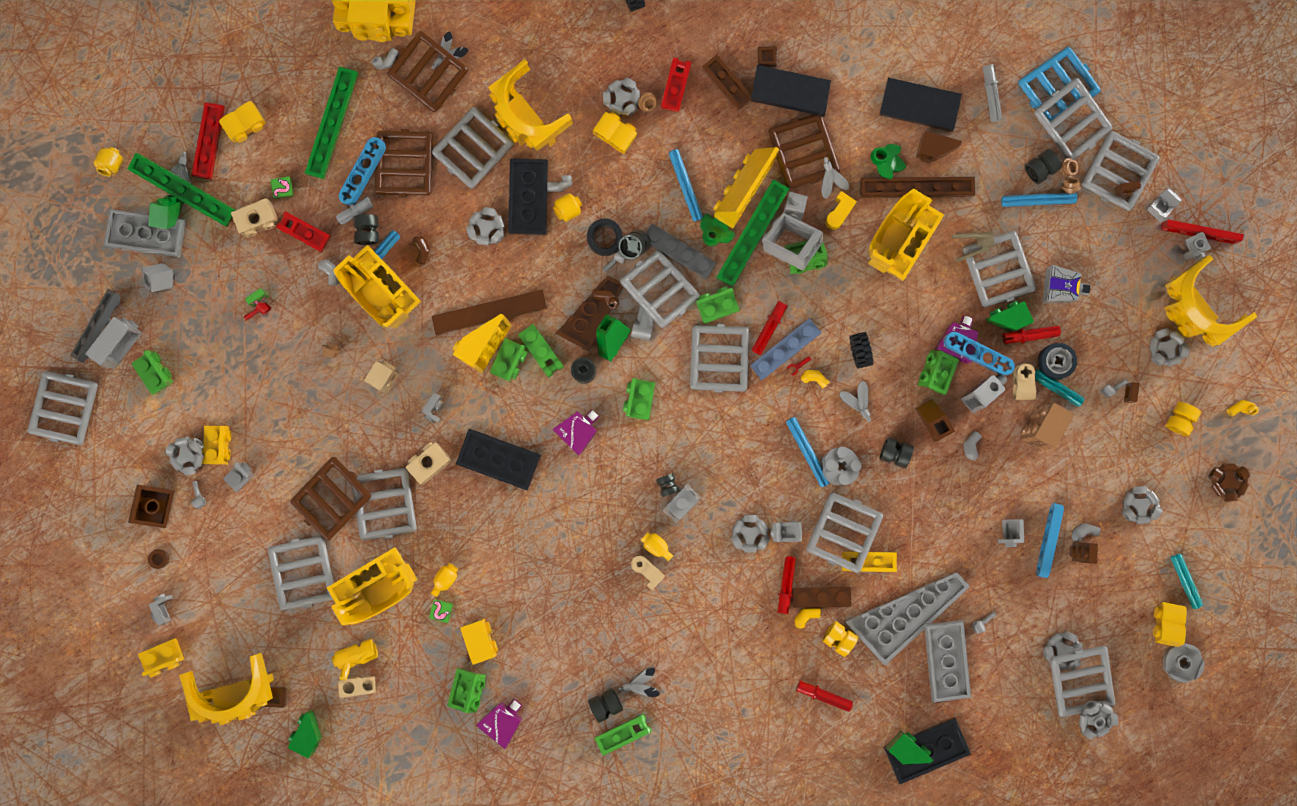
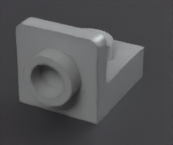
M435 392L421 412L426 414L424 418L431 423L435 421L440 423L442 419L434 415L433 412H437L443 404L441 401L443 397Z
M235 462L233 464L235 467L223 478L236 492H239L255 476L250 472L252 468L245 462Z

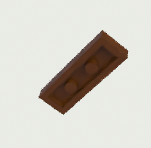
M717 54L702 66V69L738 111L750 102L751 94Z
M1073 542V545L1070 546L1072 561L1097 564L1098 544Z
M851 587L792 588L793 608L851 607Z

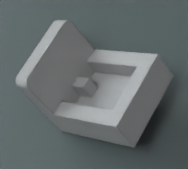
M1167 188L1155 198L1147 210L1159 222H1162L1182 200L1170 188Z
M789 192L784 213L801 221L808 196Z
M1203 232L1185 240L1190 251L1184 253L1183 256L1186 261L1191 258L1196 261L1205 256L1204 252L1212 249Z
M1023 519L1002 520L1003 539H998V543H1005V547H1017V543H1024Z
M801 522L773 523L771 528L773 542L802 541Z
M161 594L153 598L155 602L149 604L152 611V620L158 626L172 621L164 603L173 599V596Z

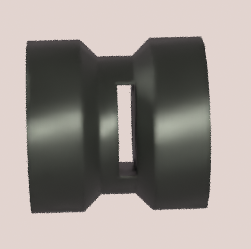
M674 473L656 479L657 485L661 487L660 493L662 497L680 491L679 486L675 484L676 478Z

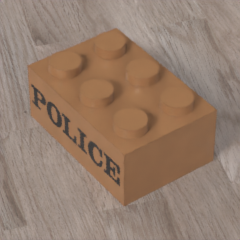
M1056 403L1038 406V408L1035 407L1030 414L1032 419L1029 424L1024 425L1020 432L1022 434L1020 440L1039 451L1056 449L1075 414Z

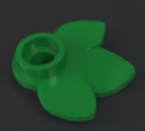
M888 144L884 148H875L871 152L870 159L877 166V171L882 177L891 180L893 172H900L906 168V164L898 156L901 151L900 146Z
M708 213L701 219L702 239L708 246L729 243L736 235L728 229V225L713 218ZM712 234L715 238H711L709 235Z

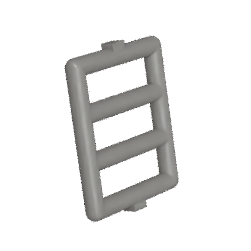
M1074 78L1062 89L1054 91L1050 95L1051 97L1034 111L1035 116L1065 158H1071L1072 160H1075L1087 149L1090 150L1097 145L1096 142L1112 130L1111 123L1079 78ZM1076 88L1082 97L1049 122L1044 112ZM1087 103L1092 112L1060 137L1054 128ZM1097 118L1103 127L1071 152L1065 143Z
M472 107L432 150V154L447 167L449 173L455 174L472 189L511 149L514 142L498 128L499 125L494 120L490 121L476 107ZM474 116L504 143L498 151H495L467 125ZM461 130L492 157L485 165L454 139ZM448 144L479 171L472 179L441 152Z
M1110 131L1084 177L1082 186L1101 196V200L1106 203L1110 201L1127 211H1131L1160 157L1140 146V142L1137 140L1131 141L1114 131ZM1113 140L1148 158L1150 162L1146 169L1109 150ZM1104 157L1141 176L1139 180L1141 188L1132 193L1128 202L1091 182L1095 173L1118 185L1129 182L1101 167L1100 164Z
M1010 231L994 237V245L1011 239L1014 247L1013 251L975 263L973 256L966 259L983 307H989L1004 301L1007 303L1015 300L1016 297L1036 290L1016 231ZM977 243L965 246L963 253L966 255L981 249V246L978 247ZM1016 257L1018 258L1021 268L981 281L978 270ZM1022 275L1024 276L1027 286L989 299L987 298L984 288Z
M660 250L655 251L643 262L640 260L635 264L633 270L620 279V283L661 328L667 326L676 317H681L685 314L686 309L695 303L700 296ZM658 259L665 268L637 290L630 281ZM671 273L678 282L649 304L643 295ZM684 288L691 296L662 318L655 310L680 289Z
M725 324L693 326L691 389L713 390L715 393H722V391L745 392L747 390L749 329L747 327H728ZM700 333L741 335V346L699 344ZM699 352L741 354V364L699 363ZM698 371L740 372V384L698 382Z
M44 371L39 383L28 426V433L50 438L49 441H63L82 445L98 384L93 381L76 378L75 375L71 374L62 375ZM50 379L89 388L87 398L81 399L46 391L48 381ZM44 398L84 407L82 418L42 409ZM39 417L79 425L77 437L37 428Z
M406 468L387 471L381 469L375 470V473L357 475L356 479L360 483L401 476L402 488L370 493L371 498L368 501L404 495L406 505L404 507L364 513L362 506L356 513L361 540L385 537V539L394 538V535L412 533L417 530L409 474ZM352 486L354 502L356 503L362 495ZM407 514V526L367 532L365 522L367 520Z
M832 492L828 496L806 550L828 560V563L833 566L837 564L855 573H859L881 524L883 514L862 505V502L855 499L852 501ZM834 502L873 517L874 520L871 527L867 528L830 512ZM827 519L866 535L863 546L824 530ZM819 537L859 553L855 564L815 547Z
M322 536L300 540V538L293 539L289 543L268 548L280 610L286 611L303 606L308 608L312 607L313 604L333 600L328 589L326 594L286 602L284 592L326 582V587L334 583L325 539ZM318 544L319 556L284 564L278 563L276 553ZM322 563L324 574L282 583L280 572Z
M1106 646L1085 650L1077 648L1073 649L1074 652L1050 658L1058 715L1060 717L1080 714L1085 709L1084 705L1065 708L1064 699L1106 690L1107 699L1097 701L1096 703L1103 702L1110 707L1115 705L1108 648ZM1095 655L1101 656L1102 664L1060 673L1059 663ZM1103 672L1104 682L1065 691L1062 689L1061 681Z

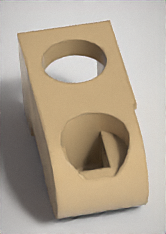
M636 556L631 561L632 569L635 572L641 573L650 581L647 586L652 591L666 576L644 556Z
M375 676L347 678L346 681L339 679V698L375 693Z

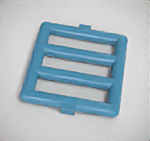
M1066 47L1019 80L1018 84L1031 102L1029 104L1033 109H1037L1042 105V102L1028 83L1037 77L1049 95L1056 91L1043 73L1050 67L1054 69L1065 85L1072 81L1059 64V61L1066 56L1091 88L1088 92L1092 98L1100 93V87L1088 72L1090 70L1086 63L1082 64L1070 47ZM1076 88L1070 91L1076 99L1075 101L1082 97ZM1062 98L1056 102V105L1061 110L1054 116H1051L1047 110L1044 112L1049 122L1070 106H1067Z

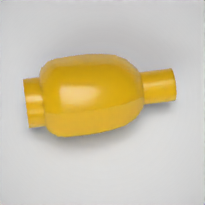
M647 532L641 539L644 548L652 555L664 557L668 562L673 557L668 552L667 543L656 533L650 534Z
M448 563L447 566H442L434 578L433 583L435 587L430 593L437 597L440 591L447 590L456 580L458 568L451 563Z

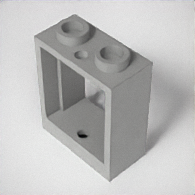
M783 213L780 218L774 221L770 232L765 233L762 239L764 251L804 270L822 245L823 232ZM785 229L808 240L798 255L775 244Z
M113 317L85 355L100 366L115 369L141 336L142 332L137 329L139 326L135 322L123 317L121 319Z

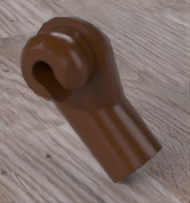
M416 236L412 240V244L419 251L416 262L425 265L430 247L423 237Z
M594 289V299H604L610 309H616L619 306V299L613 291Z

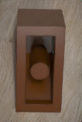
M925 131L921 136L916 157L926 163L935 162L958 149L962 141Z

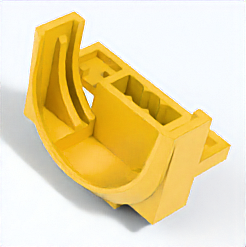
M331 0L334 5L333 23L336 29L341 32L351 31L354 38L366 41L368 39L386 42L392 41V37L395 36L404 37L412 35L416 0Z
M523 59L518 65L488 87L490 90L489 97L497 104L494 106L496 120L502 128H507L506 130L514 143L518 142L521 146L526 143L530 149L534 147L538 151L547 143L550 147L555 144V137L571 126L573 121L571 116L566 114L555 122L544 125L523 96L517 93L514 84L530 71L526 59Z
M912 189L898 200L879 226L869 245L868 251L871 258L868 262L869 265L882 273L887 271L904 281L944 214L929 206L932 199Z
M368 245L354 258L348 255L333 269L335 276L347 292L383 328L392 327L397 329L409 317L408 314L421 303L411 289Z
M1207 255L1185 271L1172 277L1171 281L1165 285L1167 293L1175 300L1165 306L1164 309L1166 310L1167 317L1178 326V331L1181 335L1189 338L1202 334L1203 340L1208 345L1214 347L1223 343L1249 322L1257 318L1255 312L1249 316L1244 314L1230 325L1217 323V315L1194 287L1198 273L1213 260L1210 255Z
M394 547L328 586L327 589L336 603L331 607L341 625H354L382 613L403 600L412 592L414 582L418 579L410 565L405 564L397 548Z
M262 653L250 656L252 679L199 692L193 671L180 674L179 677L190 720L198 719V723L211 719L212 724L219 722V725H224L236 720L237 717L238 720L247 719L255 715V711L260 709L261 706L267 705V701L273 698L269 683L274 681L273 673L267 674Z

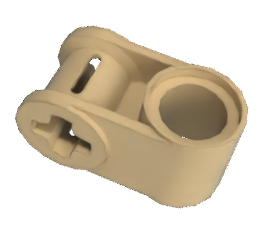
M1030 364L1017 365L1013 371L1014 400H1035L1036 386L1033 366ZM1021 370L1027 371V375L1021 374Z

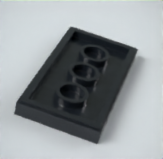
M757 65L750 101L824 117L831 80Z
M888 77L879 115L953 132L962 94Z
M510 159L509 235H547L548 159Z
M468 429L456 465L528 491L541 455Z
M955 717L913 734L917 739L914 743L919 747L925 746L931 752L929 755L933 759L931 763L902 764L883 747L899 784L971 755Z

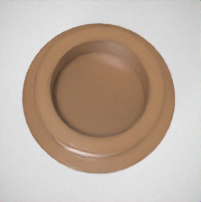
M649 92L642 94L638 100L639 108L643 111H652L656 107V97Z
M1066 158L1061 162L1062 169L1060 170L1064 177H1072L1077 173L1078 164L1075 160Z
M1066 178L1061 188L1066 193L1074 194L1081 189V184H1079L1080 181L1076 178Z
M328 342L326 345H322L321 348L323 350L322 354L328 357L337 358L341 352L338 345Z

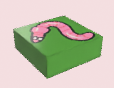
M289 176L271 179L274 199L294 196Z
M258 289L246 297L245 300L250 306L255 307L270 296L265 290Z
M434 599L429 618L449 623L453 604Z

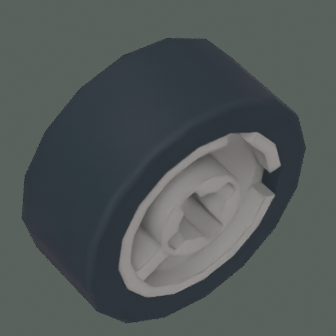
M1054 343L1046 346L1038 356L1039 370L1055 380L1070 376L1077 366L1075 351L1064 343ZM1056 358L1060 359V364L1054 363L1056 362Z

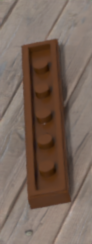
M975 176L893 177L891 180L886 178H861L860 198L902 197L912 189L927 197H974Z
M542 289L431 317L435 334L439 335L485 324L500 314L510 318L547 309Z

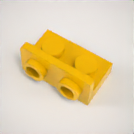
M204 426V458L202 464L228 465L231 457L228 445L232 437L229 426Z
M176 638L138 654L145 671L141 674L142 676L149 675L150 678L161 674V669L167 667L168 670L180 666L178 662L185 660Z

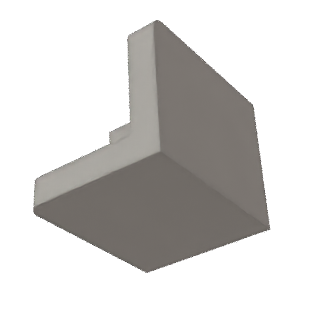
M164 263L142 268L143 285L151 292L173 287L172 269Z

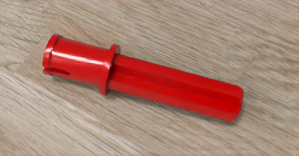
M777 301L771 315L767 316L769 319L752 348V351L757 355L763 353L778 323L781 324L780 320L788 308L786 304Z
M1056 325L1005 332L1002 337L1007 339H1003V343L1005 345L1018 342L1024 344L1025 341L1059 337L1061 329Z
M792 556L785 557L776 613L789 614L790 600L793 597L791 591L796 558Z
M799 680L796 692L807 695L812 700L817 699L846 712H850L853 707L852 701L819 688V685L813 686L802 680Z

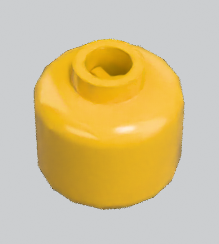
M113 147L102 148L96 155L94 166L98 173L109 177L118 173L123 158L119 151Z
M568 193L554 202L553 210L559 220L568 222L581 213L580 207L582 203L578 196L574 197Z

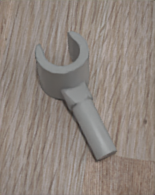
M619 251L603 270L605 272L608 271L617 261L623 264L627 258L623 257Z
M1125 379L1114 387L1108 384L1101 390V393L1106 397L1113 396L1128 381Z
M193 481L196 498L191 503L194 508L200 509L205 506L206 500L199 491L197 481Z
M993 611L982 620L975 621L972 624L974 632L982 633L986 631L984 624L995 617L996 613Z

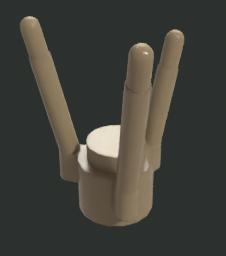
M992 231L956 233L951 235V238H976L977 246H981V249L957 258L956 262L982 252H989V247H994Z

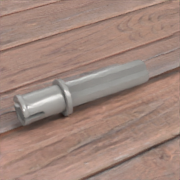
M987 65L982 67L985 80L983 86L986 87L991 122H1000L1002 120L997 87L999 82L996 81L995 65Z

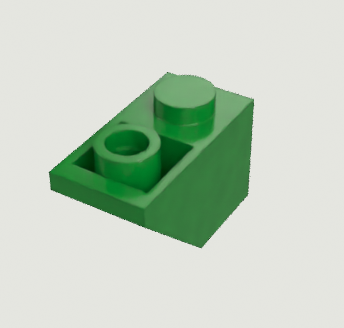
M165 195L164 198H158L157 201L150 203L149 226L169 229L175 226L184 202L172 195Z
M1018 301L1012 302L1007 305L1008 309L1001 312L999 308L990 312L991 317L985 319L987 323L1011 332L1034 322L1025 301L1018 303Z
M608 314L605 315L596 329L598 355L611 362L617 355L623 342L628 338L631 329Z
M312 710L305 714L302 713L297 722L299 724L297 731H293L288 739L290 742L288 749L308 759L313 756L322 739L315 714Z
M900 730L885 747L902 764H921L933 761L929 756L931 752L925 746L919 747L914 742L917 739L908 731L905 734Z

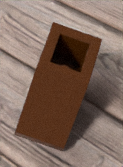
M933 399L915 408L934 442L955 432L946 414Z

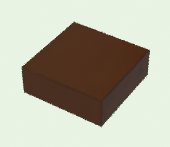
M777 46L758 47V65L777 67Z
M1141 182L1122 183L1115 188L1116 194L1136 192L1141 188Z
M1131 382L1126 384L1125 403L1137 402L1140 383Z
M270 687L273 698L268 700L267 705H264V707L284 708L286 704V687Z

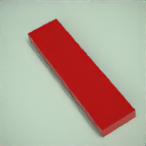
M204 103L191 174L193 177L212 180L222 127L219 120L224 116V105Z
M1169 219L1161 224L1162 231L1195 236L1203 232L1208 240L1234 245L1243 241L1244 234Z

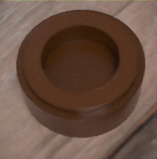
M154 550L148 556V563L155 569L164 568L169 563V555L165 550Z

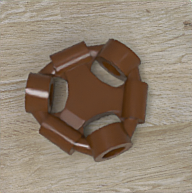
M1235 463L1222 464L1218 468L1214 467L1209 474L1213 484L1211 485L1212 489L1224 501H1238L1241 495L1244 496L1249 486V471L1244 466H1236ZM1235 471L1237 476L1242 480V482H1239L1234 475ZM1224 472L1225 474L1222 481L1220 483L1217 482ZM1229 488L1235 489L1236 494H1225V490Z

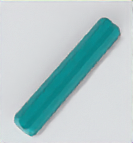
M1035 371V381L1077 407L1083 404L1084 397L1055 379L1048 377L1042 371Z
M1182 554L1171 556L1172 563L1193 609L1201 608L1203 602Z

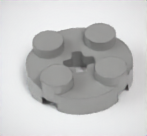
M843 446L828 451L822 459L823 475L833 485L844 486L851 484L857 479L862 467L856 454ZM838 462L844 464V470L839 471L837 469L839 467Z
M1184 643L1180 647L1170 646L1163 657V670L1173 680L1187 683L1201 676L1205 663L1198 648ZM1185 657L1188 665L1181 668L1179 661Z

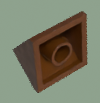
M137 484L128 523L166 528L174 490Z

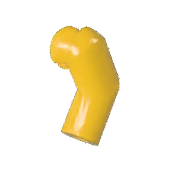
M806 370L801 375L803 383L816 381L822 388H825L830 383L818 370Z
M1240 400L1229 407L1227 413L1231 417L1239 412L1256 415L1259 409L1252 402Z
M820 608L802 609L794 619L795 626L802 629L810 618H820Z

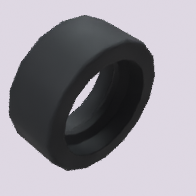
M604 218L594 221L589 226L587 242L594 253L601 256H610L619 250L618 245L623 234L620 226L615 221ZM600 227H610L616 234L615 243L609 248H601L595 244L594 233Z

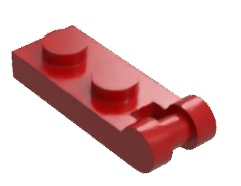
M673 57L661 109L679 113L691 68V61L686 60V62H683ZM676 69H683V73L676 72Z
M284 211L281 222L277 223L275 228L322 253L331 236ZM290 221H292L293 224L291 228H288L287 225Z

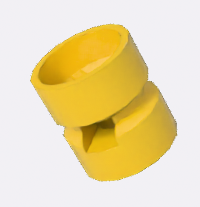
M1179 401L1173 410L1174 416L1169 417L1165 426L1174 433L1189 437L1194 428L1192 423L1197 422L1201 411L1190 404Z
M834 621L821 641L830 648L835 647L837 653L846 657L855 646L858 636L851 631H845L844 626Z

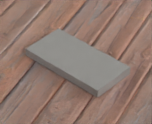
M110 209L104 247L180 258L187 221L177 219L175 226L169 229L149 226L148 214Z
M956 620L925 624L924 632L931 701L935 703L971 698L964 621Z

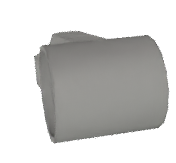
M640 305L631 337L650 341L654 326L653 319Z

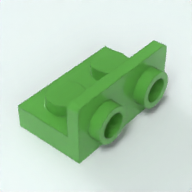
M807 241L785 245V249L798 255ZM824 243L819 247L804 270L789 264L790 274H800L808 270L826 267L827 252Z
M726 286L716 290L717 293L711 296L709 293L699 296L696 305L704 324L740 311L733 288L728 289Z
M505 338L489 373L509 382L512 379L515 380L520 371L518 369L520 361L524 362L528 354L526 347Z
M145 350L144 355L131 364L150 393L156 395L174 382L170 378L172 377L170 371L160 363L162 361L160 356L155 351Z
M931 350L926 358L924 369L920 374L918 385L946 395L959 359L943 351Z
M632 378V382H628L626 393H630L629 400H625L623 407L626 417L649 420L655 382L638 380L636 378Z
M457 668L447 706L465 713H476L480 706V697L485 687L486 675Z

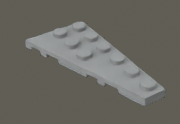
M954 572L844 622L882 664L886 665L924 630L925 624L932 623L970 586L957 572Z

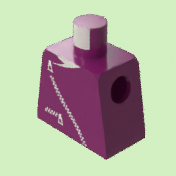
M962 316L959 324L951 323L934 350L943 351L963 363H972L971 360L947 349L943 340L947 334L957 332L977 341L978 332L970 329L973 319L968 316ZM955 336L953 338H949V340L951 341V345H963V343H958L955 341ZM968 344L966 352L969 355H973L975 347L972 344Z
M592 409L584 417L577 411L557 425L553 431L580 456L597 432L592 424L599 416Z
M513 699L508 706L500 702L479 721L476 727L506 749L522 720L517 712L523 705L516 699Z

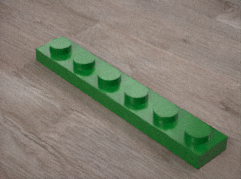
M341 66L338 68L305 169L306 175L322 180L325 179L359 74L357 71Z
M140 153L134 154L127 170L223 226H229L233 218L231 212L236 211V209Z
M772 180L716 279L733 288L788 193V187Z

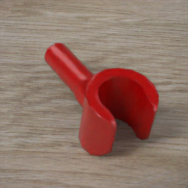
M260 302L244 318L248 320L259 312L265 315L271 310V307L265 302Z
M808 356L795 365L790 364L787 369L791 366L796 368V372L791 374V376L796 375L798 369L811 361V358Z

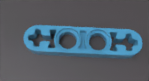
M372 137L367 141L339 192V199L342 203L350 206L358 201L386 150L385 142L381 139ZM377 144L379 148L375 149L373 145ZM369 158L371 164L368 168H364L363 162ZM357 175H361L362 180L360 184L355 185L354 178ZM347 193L350 194L351 199L346 197Z
M951 332L944 337L943 342L947 349L999 375H1009L1014 371L1015 364L1013 360L960 333ZM955 336V341L958 343H963V345H951V341L949 340V338H953ZM968 344H972L975 347L973 355H969L966 352ZM985 353L992 355V361L989 364L983 360ZM999 362L1003 364L1007 362L1006 366L1009 367V369L1003 371V367L999 364L995 365V363Z
M1052 503L1049 509L1036 568V576L1048 578L1051 571L1064 506L1061 504Z

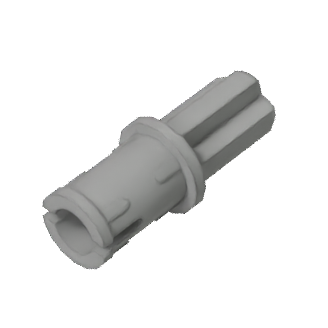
M366 197L355 205L351 204L350 208L339 213L336 218L341 225H344L352 220L353 216L360 215L374 206L369 198Z

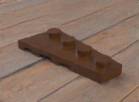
M607 275L597 286L596 290H611L618 298L624 286L620 281ZM593 291L555 334L589 352L597 338L596 329L605 315H609L612 309L608 307L604 299H594Z

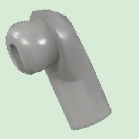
M391 48L386 57H374L372 64L379 70L390 68L398 57L399 52Z
M563 175L562 182H548V192H562L568 189L573 184L572 176Z
M329 260L320 261L318 268L320 271L323 270L328 274V285L338 286V279L333 271L336 266Z
M976 431L969 436L963 445L965 455L970 460H976L979 456L976 443L982 436Z
M1083 523L1074 528L1071 537L1077 542L1081 541L1088 534L1098 537L1101 528Z

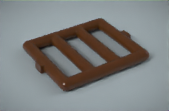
M419 31L408 46L400 50V56L388 70L387 75L429 110L437 112L448 96H452L455 93V87L466 75L468 68L423 31ZM422 40L430 48L404 80L397 74V71ZM437 52L444 60L421 90L418 91L411 84ZM452 64L459 71L433 103L425 96L447 67Z
M810 115L801 119L796 117L790 119L788 123L768 130L773 147L779 149L776 157L786 187L789 189L807 183L814 184L819 182V179L824 177L825 170L792 180L789 169L823 159L824 157H828L832 168L838 173L840 172L823 116ZM813 122L817 123L820 132L780 145L777 134ZM821 139L823 140L826 150L786 162L783 154L784 151Z
M409 129L378 131L377 138L382 141L384 139L425 140V151L385 150L375 168V193L398 195L399 197L430 195L433 134L431 132H409ZM383 157L425 158L424 169L383 168ZM383 176L424 177V188L382 187Z
M331 457L290 502L305 518L304 522L308 526L312 525L326 541H329L371 498V494L356 479L358 476L353 471L349 472L336 457ZM333 466L362 495L355 504L326 475ZM320 480L349 509L342 517L313 489ZM306 494L335 522L329 531L300 502Z

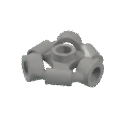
M625 78L621 81L616 80L608 85V89L603 92V101L610 112L619 116L621 114L627 115L628 117L637 112L640 90H637L635 81ZM623 85L625 88L632 90V92H625L621 89V86ZM611 92L614 93L616 96V102L614 104H611ZM630 101L633 102L623 110V105Z
M483 207V210L476 211L469 219L470 223L466 230L469 238L475 240L477 244L489 246V244L493 243L498 244L503 239V228L505 225L502 217L496 213L495 209ZM482 215L487 217H494V219L492 221H486L482 219ZM474 225L480 228L481 234L479 236L476 235ZM498 229L490 239L489 234L491 231Z
M1166 328L1157 331L1155 337L1151 338L1149 351L1152 353L1151 360L1158 366L1167 365L1170 367L1179 364L1183 358H1187L1190 346L1185 343V338L1176 330L1173 332ZM1170 335V340L1166 342L1159 340V338ZM1177 344H1180L1177 356L1175 354V348ZM1161 351L1163 354L1166 355L1167 359H1165L1161 354L1156 352Z
M188 436L177 438L174 443H170L167 446L165 453L169 456L170 463L177 472L181 471L184 475L197 473L198 467L202 466L204 458L202 448L204 444L197 438L190 439ZM179 447H180L179 456H178V458H176L175 456L178 454ZM185 462H192L194 466L184 468L183 464Z
M1146 486L1133 487L1129 493H1126L1122 502L1124 507L1121 513L1128 522L1149 524L1151 520H1157L1160 517L1162 508H1160V500L1153 490L1150 491ZM1146 493V497L1143 499H1136L1134 494ZM1151 504H1153L1154 506L1151 508L1148 516L1147 509ZM1129 506L1134 507L1138 514L1137 516H1135L1134 512L1129 508Z
M744 515L742 519L737 520L732 528L733 533L730 538L736 549H741L748 553H756L760 549L764 550L770 540L768 537L769 530L764 520L761 521L757 515ZM744 522H756V526L749 528L744 525ZM741 533L746 540L744 545H742L737 534ZM758 534H762L763 536L761 540L759 541L758 545H756L754 543L755 538L758 536Z
M1070 632L1056 633L1048 639L1046 647H1043V656L1045 660L1050 662V658L1054 656L1052 646L1056 647L1058 656L1074 652L1073 649L1082 648V643H1079L1077 635ZM1065 638L1074 643L1072 646H1068L1062 642V639ZM1080 659L1059 663V669L1062 671L1064 669L1073 671L1081 665Z
M1088 701L1084 704L1085 709L1080 714L1079 726L1081 727V733L1088 739L1092 740L1093 737L1097 736L1100 738L1109 733L1113 726L1118 725V716L1109 705L1103 702L1096 703V701ZM1088 725L1095 726V727H1096V731H1095V732L1092 731V730H1091L1090 728H1088L1087 726H1088Z

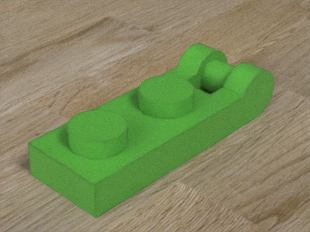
M534 324L518 334L548 378L556 370L564 368ZM552 359L554 363L547 367L545 363Z
M644 713L595 736L596 743L603 756L652 732L650 726H647L645 722L646 717ZM636 724L640 727V730L637 732L633 728Z

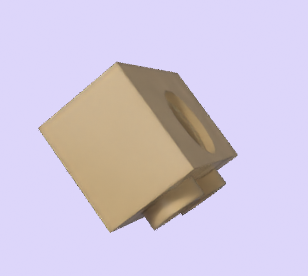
M267 198L231 212L239 234L247 238L257 235V232L260 230H270L275 227V224L279 223L273 205ZM259 215V221L253 224V218Z
M384 360L382 363L376 361L364 381L388 394L399 374L395 372L396 367Z
M430 442L422 449L424 452L421 455H415L408 460L409 465L406 468L420 485H424L453 461L439 443L435 442L432 444ZM427 457H430L433 461L429 468H426L423 463Z

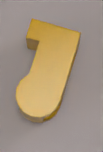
M842 191L835 200L839 203L838 206L828 214L825 220L826 226L831 230H836L842 225L857 202Z

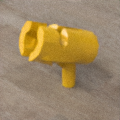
M368 639L362 641L360 647L356 643L335 651L334 656H332V662L334 667L342 669L339 679L346 681L350 668L378 658V650L373 640Z

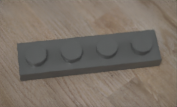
M651 224L646 232L650 239L651 247L660 250L669 258L707 280L716 262L654 224Z
M107 289L71 353V356L77 361L84 363L89 358L85 353L99 337L104 326L109 323L110 315L120 303L121 296L116 292Z

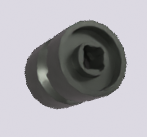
M1046 149L1039 154L1038 159L1033 158L1025 164L1027 175L1038 185L1045 181L1048 175H1053L1062 169L1059 158L1050 149Z
M371 214L353 216L354 228L357 229L354 232V244H379V232L376 231L379 227V217Z
M634 230L621 238L618 245L619 251L623 257L635 259L649 249L650 239L644 231Z
M580 357L572 363L571 374L578 383L588 384L595 379L597 370L590 359Z
M887 437L879 460L887 463L894 462L895 466L906 469L911 460L914 445L905 442L899 444L897 439Z
M613 688L603 692L601 697L597 695L588 700L591 711L598 723L608 719L609 714L616 715L623 711L621 702Z

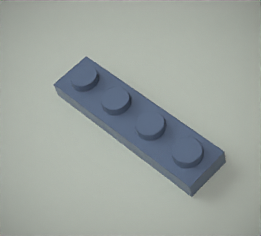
M809 318L751 364L750 367L762 381L819 336L821 331Z

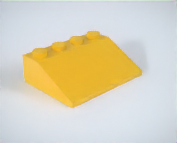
M777 147L754 149L752 154H747L743 161L745 164L743 169H738L733 177L735 179L733 185L728 184L723 193L725 195L722 201L718 200L713 209L716 211L714 218L731 228L735 227L770 171L779 151Z
M502 314L496 316L464 336L461 341L458 340L453 346L452 350L454 353L452 355L483 374L512 327L511 323Z

